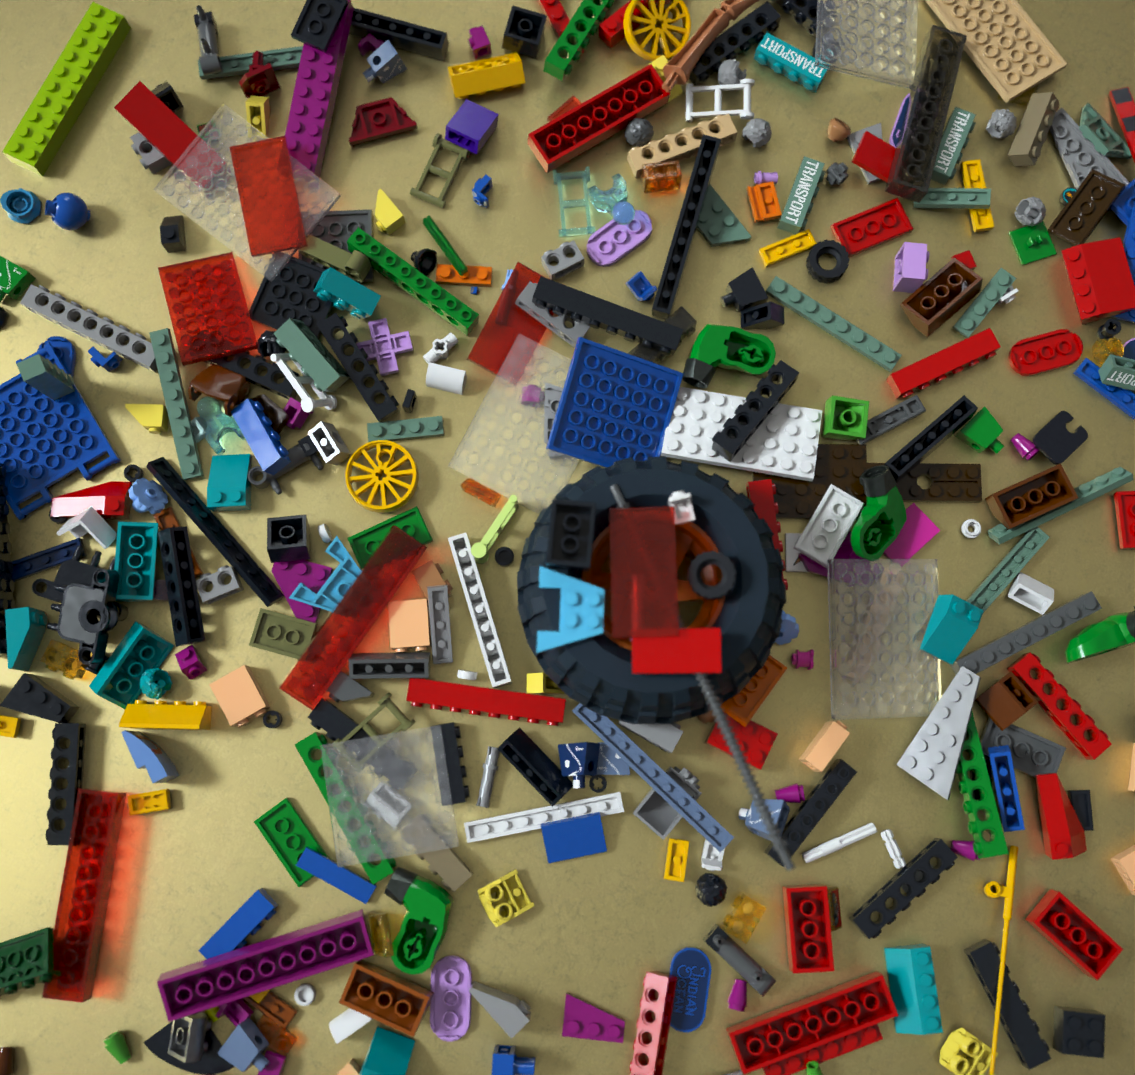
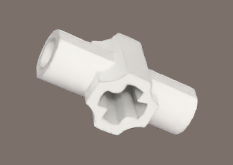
M451 332L444 339H435L432 342V349L423 356L424 360L428 364L429 362L435 363L438 359L445 360L449 356V350L458 343V339Z

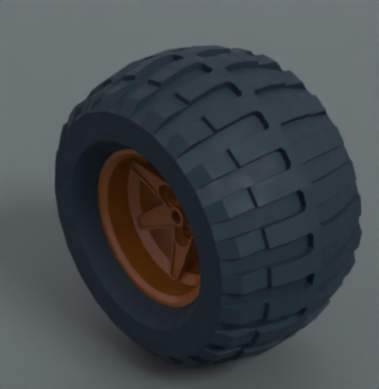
M633 457L615 461L612 466L603 469L597 466L583 474L582 479L576 483L567 484L555 496V499L596 503L590 572L546 567L552 503L542 509L534 523L533 531L525 540L522 560L517 572L518 611L527 643L545 674L570 699L579 702L600 716L614 718L631 724H671L711 711L709 710L711 705L707 704L708 699L704 698L705 693L701 692L703 688L702 686L699 687L700 682L696 681L697 675H693V673L632 674V641L630 640L631 636L626 634L631 629L632 599H630V594H632V591H627L625 588L627 582H632L631 575L638 576L637 584H639V575H645L644 594L647 595V599L644 600V616L649 612L661 629H672L673 623H669L670 617H666L667 611L659 613L654 610V604L662 603V600L658 599L660 595L656 594L657 589H654L653 592L647 590L646 586L649 588L655 584L651 583L652 578L648 577L649 572L645 571L647 567L643 566L644 561L640 560L642 556L638 555L639 550L635 549L636 544L632 543L634 539L630 538L631 533L627 532L629 528L625 527L626 522L622 521L623 516L616 508L618 505L610 489L614 484H618L625 502L629 503L630 512L634 514L633 519L637 520L635 524L640 526L638 530L642 531L641 536L645 537L644 540L661 542L671 546L654 564L658 565L657 570L665 568L668 571V576L663 577L661 580L666 582L664 586L668 587L667 592L671 593L669 597L674 599L672 602L702 600L696 618L687 628L721 629V673H705L708 674L707 679L711 680L710 685L714 686L712 690L717 692L715 696L719 697L718 703L723 704L739 694L750 682V679L763 668L770 655L772 645L776 638L779 637L782 625L781 614L786 603V585L782 581V570L785 567L778 549H775L772 541L774 534L764 518L760 519L754 511L755 504L742 492L737 494L728 485L729 480L716 473L711 476L699 470L698 464L682 461L681 464L668 462L666 457H648L645 461H635ZM684 491L685 494H691L695 521L673 525L668 499L672 497V493ZM625 545L631 573H600L611 554ZM705 551L721 552L723 555L728 556L736 570L735 585L730 593L717 600H707L698 596L692 590L688 581L674 579L673 577L684 556L691 562L697 555H701ZM708 565L701 572V579L708 586L718 585L723 578L722 570L716 565ZM540 566L628 597L629 599L615 625L604 612L603 634L537 653V631H559L561 589L539 588Z

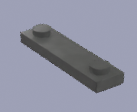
M915 395L867 420L866 438L856 439V441L860 445L866 444L919 416L926 409L919 397Z

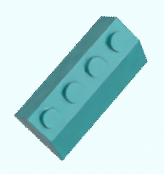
M118 522L114 570L119 573V584L115 601L142 602L153 600L159 523Z
M135 621L89 687L96 695L126 709L127 704H134L142 692L140 678L144 671L159 668L174 645L151 629Z
M923 943L884 948L890 995L899 1015L894 1017L896 1033L918 1035L943 1033L930 946Z

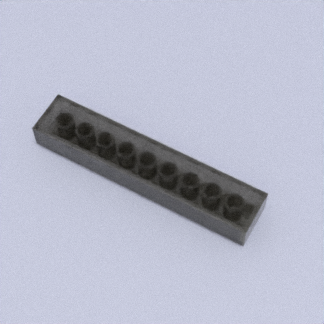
M932 25L925 36L885 192L918 203L928 193L967 38L966 35Z

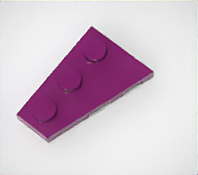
M566 992L562 1036L623 1043L624 1019L603 1009L601 1010Z

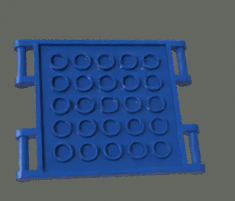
M50 342L45 344L44 348L23 359L26 360L37 354L43 357L49 354L48 359L50 362L56 364L58 368L63 369L65 373L69 374ZM19 359V360L16 361V363H19V362H21V361H23V360H22V359ZM21 374L0 385V463L4 464L6 468L5 485L8 489L6 500L19 520L26 518L27 514L42 505L51 503L54 497L47 488L68 475L80 470L83 477L88 481L96 473L113 463L117 464L121 461L75 384L73 385L74 392L56 400H52L24 382ZM108 452L110 457L87 469L85 465ZM41 492L42 497L22 509L19 507V504Z

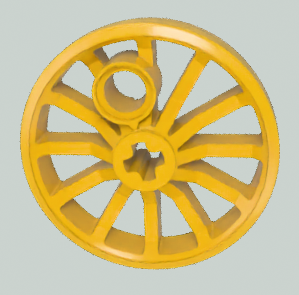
M632 0L629 3L624 15V34L629 46L639 57L652 62L660 56L656 55L658 41L667 60L674 57L685 46L690 35L691 19L683 0H671V4L664 8L665 0H659L657 9L654 0H647L650 11L640 0ZM635 7L645 16V18L633 15ZM669 11H670V12L672 13V15H673V18H672V19H671V18H668V12H669ZM682 18L683 28L670 25ZM632 21L641 23L645 27L632 31ZM647 31L646 37L638 44L634 36ZM669 31L682 34L680 42ZM652 38L651 51L648 53L643 48ZM666 38L675 47V49L671 53L669 51Z
M376 440L362 445L352 454L346 467L345 479L350 495L361 507L372 512L386 513L401 508L413 497L418 486L419 473L414 458L404 447L392 441ZM382 447H391V450L381 449V448H382ZM377 449L376 460L378 467L368 455V450ZM399 450L405 456L395 462L394 455ZM363 454L374 470L356 463V461ZM383 455H390L388 461L385 463L381 461ZM410 461L412 469L395 471L402 464ZM353 467L369 473L368 475L351 477ZM385 474L386 477H383V479L380 480L379 477ZM413 475L411 485L395 479L400 476ZM369 481L356 491L352 488L353 482ZM391 484L408 489V491L401 498ZM373 487L367 502L359 498L361 494ZM386 487L389 488L397 499L395 503L387 505ZM381 489L382 506L372 505L377 492Z

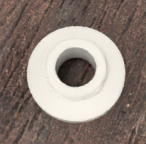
M969 519L962 524L961 530L965 537L975 538L981 533V525L978 521ZM968 526L973 527V532L968 530Z

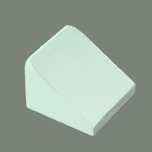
M194 417L191 421L196 444L214 431L204 417Z

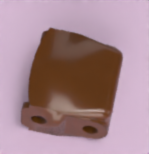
M213 364L197 374L190 382L188 387L189 399L195 402L202 393L225 402V415L231 417V411L241 404L248 394L250 383L246 382L245 376L220 365Z

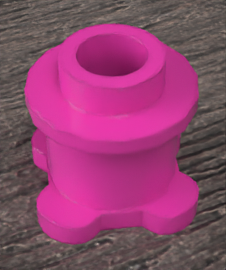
M796 649L795 653H792L791 656L792 665H795L796 669L799 667H807V670L813 669V649L807 652H801Z

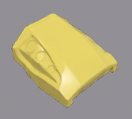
M516 869L478 889L480 902L488 918L496 927L534 907L533 902L531 903L518 878Z
M961 1027L951 1032L941 1048L940 1064L956 1075H984L991 1063L992 1049Z

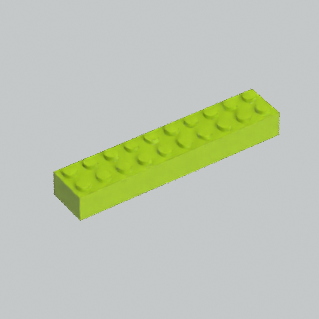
M92 2L2 152L11 162L40 176L45 174L131 29L123 15Z

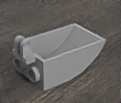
M675 766L674 769L669 767L665 771L695 801L702 794L698 790L700 788L697 785L699 780L686 768L683 767L680 770ZM651 788L633 812L637 818L663 840L682 818L653 788Z

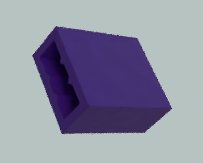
M466 99L446 125L445 140L478 154L497 128L499 114Z

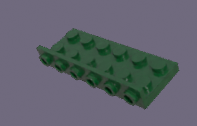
M46 927L0 943V997L4 994H15L19 989L34 988L35 984L52 982L53 978L61 976V971L54 970V928Z

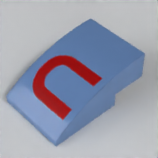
M125 730L121 732L137 769H147L152 783H166L180 776L169 756L149 737L138 731Z

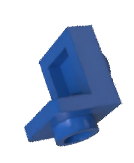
M485 175L482 179L479 178L472 189L474 202L479 206L483 205L485 208L489 206V200L485 195L493 187L492 178L488 175Z
M642 271L637 272L625 283L638 301L650 300L658 289L650 284Z
M94 347L88 350L92 356L90 360L97 367L101 365L108 372L116 369L122 361V358L115 352L105 358Z

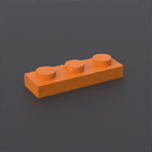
M437 264L436 284L491 287L492 267L467 266L468 271L461 276L453 265Z

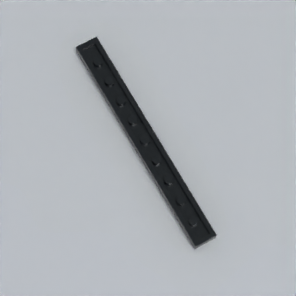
M161 457L148 462L146 468L263 603L269 607L282 600L284 597L282 592L168 461Z

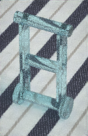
M585 167V171L557 173L556 169L553 170L554 185H558L562 229H558L559 237L593 234L595 226L591 227L587 182H590L589 167ZM582 179L584 199L563 201L561 180ZM585 206L587 227L566 229L564 208Z

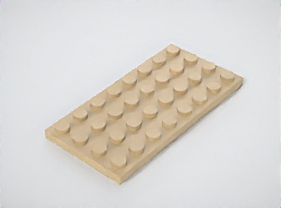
M925 0L1006 103L1063 70L1067 65L1065 60L1016 0Z

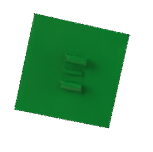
M1044 221L1035 226H1026L1009 232L1022 265L1057 254Z

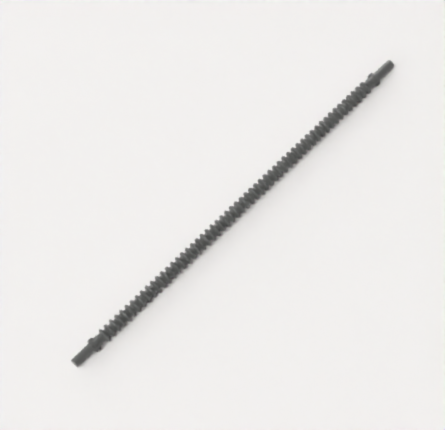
M618 484L612 485L610 489L618 505L616 508L623 516L622 521L626 522L625 527L629 528L627 532H630V538L634 539L632 543L636 544L635 549H638V555L642 556L640 560H643V566L647 567L645 571L649 572L648 577L652 578L651 583L655 584L653 588L657 589L656 594L660 595L658 599L662 600L661 605L665 606L664 611L668 612L666 617H670L669 623H673L672 629L686 628L683 627L684 622L680 621L681 616L677 614L679 610H675L676 604L672 603L674 599L669 597L671 593L667 592L668 587L664 586L666 582L661 580L663 576L659 575L660 570L656 569L658 565L654 564L655 559H652V553L648 552L650 548L646 547L647 542L643 541L645 537L641 536L642 531L638 530L640 526L635 524L637 520L633 519L634 514L630 512L629 503L625 502ZM693 673V675H697L696 681L700 682L698 686L703 688L701 692L705 693L704 698L708 699L707 704L711 705L709 710H713L712 716L716 717L715 722L719 723L718 728L722 729L720 733L725 736L723 740H727L726 746H729V752L733 753L731 757L736 760L734 764H738L737 770H740V776L744 777L742 781L747 783L745 788H749L748 794L752 795L751 800H754V806L758 807L757 813L760 812L761 814L759 818L764 820L762 824L767 827L765 831H769L768 837H771L773 840L774 850L778 851L787 871L794 869L795 866L785 847L787 843L779 834L781 830H777L778 824H775V818L771 817L772 811H768L770 806H766L765 802L767 800L762 798L764 793H760L761 787H757L758 781H755V775L751 774L753 770L748 767L750 763L745 761L747 757L743 756L744 751H741V745L737 744L739 739H735L736 733H732L733 727H730V721L726 720L728 716L723 714L725 709H721L722 703H718L719 697H716L715 694L717 692L712 690L714 686L710 685L711 680L707 679L708 674Z

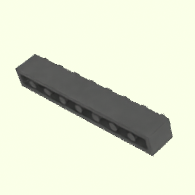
M1092 591L1082 594L956 659L951 667L955 675L962 666L977 674L1102 609Z

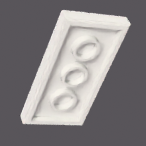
M831 484L793 549L828 568L865 503Z

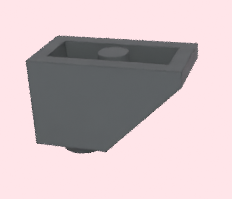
M342 671L338 672L326 689L330 693L329 697L338 703L340 700L349 702L369 698L375 694L356 680L349 679V675Z

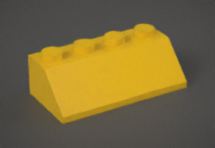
M516 52L448 67L454 96L459 99L468 98L471 94L483 95L487 93L486 91L490 90L502 91L504 87L508 86L516 88L525 83L522 61Z
M135 700V704H127L119 722V727L210 730L212 706H206V702H194L193 705H186V701H174V705H167V701H154V704H147L145 700Z

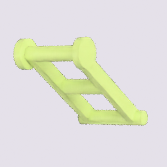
M516 495L510 496L481 542H477L471 547V553L477 563L484 564L488 561L489 550L518 509L519 505Z

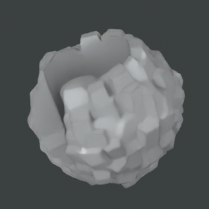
M736 59L724 61L718 70L719 84H740V80L746 78V69L741 71L738 68L740 62Z
M997 109L992 113L986 130L992 137L998 139L1006 138L1014 133L1016 117L1008 109Z
M756 118L751 119L746 124L742 135L745 140L749 138L752 141L754 148H760L771 139L772 131L769 122Z
M1036 197L1021 200L1015 209V217L1023 226L1038 225L1046 216L1044 204L1041 199Z

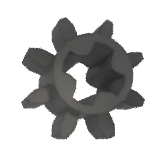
M837 162L833 163L826 171L828 174L826 180L831 185L836 183L838 185L842 184L849 176L847 174L849 168L843 162L839 164Z

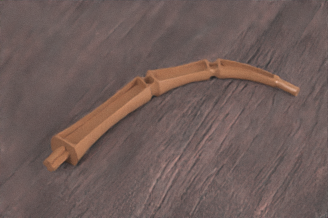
M725 0L721 2L720 8H714L692 38L664 66L663 74L666 80L662 85V89L669 93L675 84L685 85L704 51L728 27L729 21H734L744 10L760 0Z

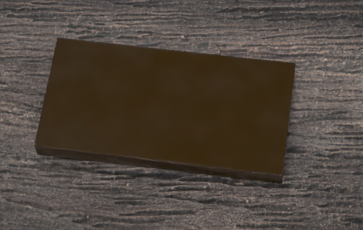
M1092 169L1048 228V233L1074 246L1084 244L1123 192L1125 184Z

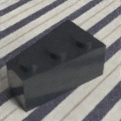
M27 673L21 676L0 704L1 707L57 723H69L80 708L35 675Z

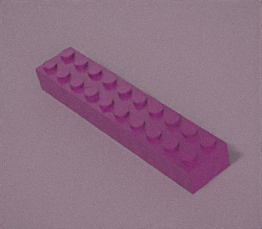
M348 0L349 4L326 53L303 44L278 166V172L284 178L319 183L354 12L351 0Z
M361 909L161 973L157 984L168 1022L373 956L374 948L364 912Z

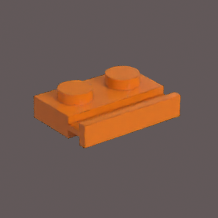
M773 181L747 187L755 223L762 220L768 221L781 218L782 214Z

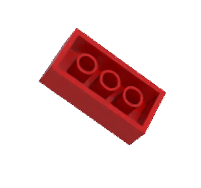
M823 884L782 886L789 970L793 974L834 971L827 886Z
M1050 889L1025 919L1086 976L1097 981L1123 950L1122 947L1061 892Z

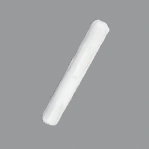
M869 823L802 853V857L806 863H809L876 833L877 829L873 823Z

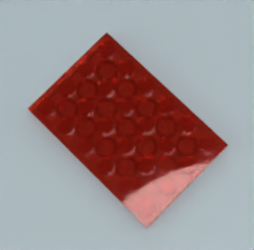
M232 252L158 268L183 366L258 349Z

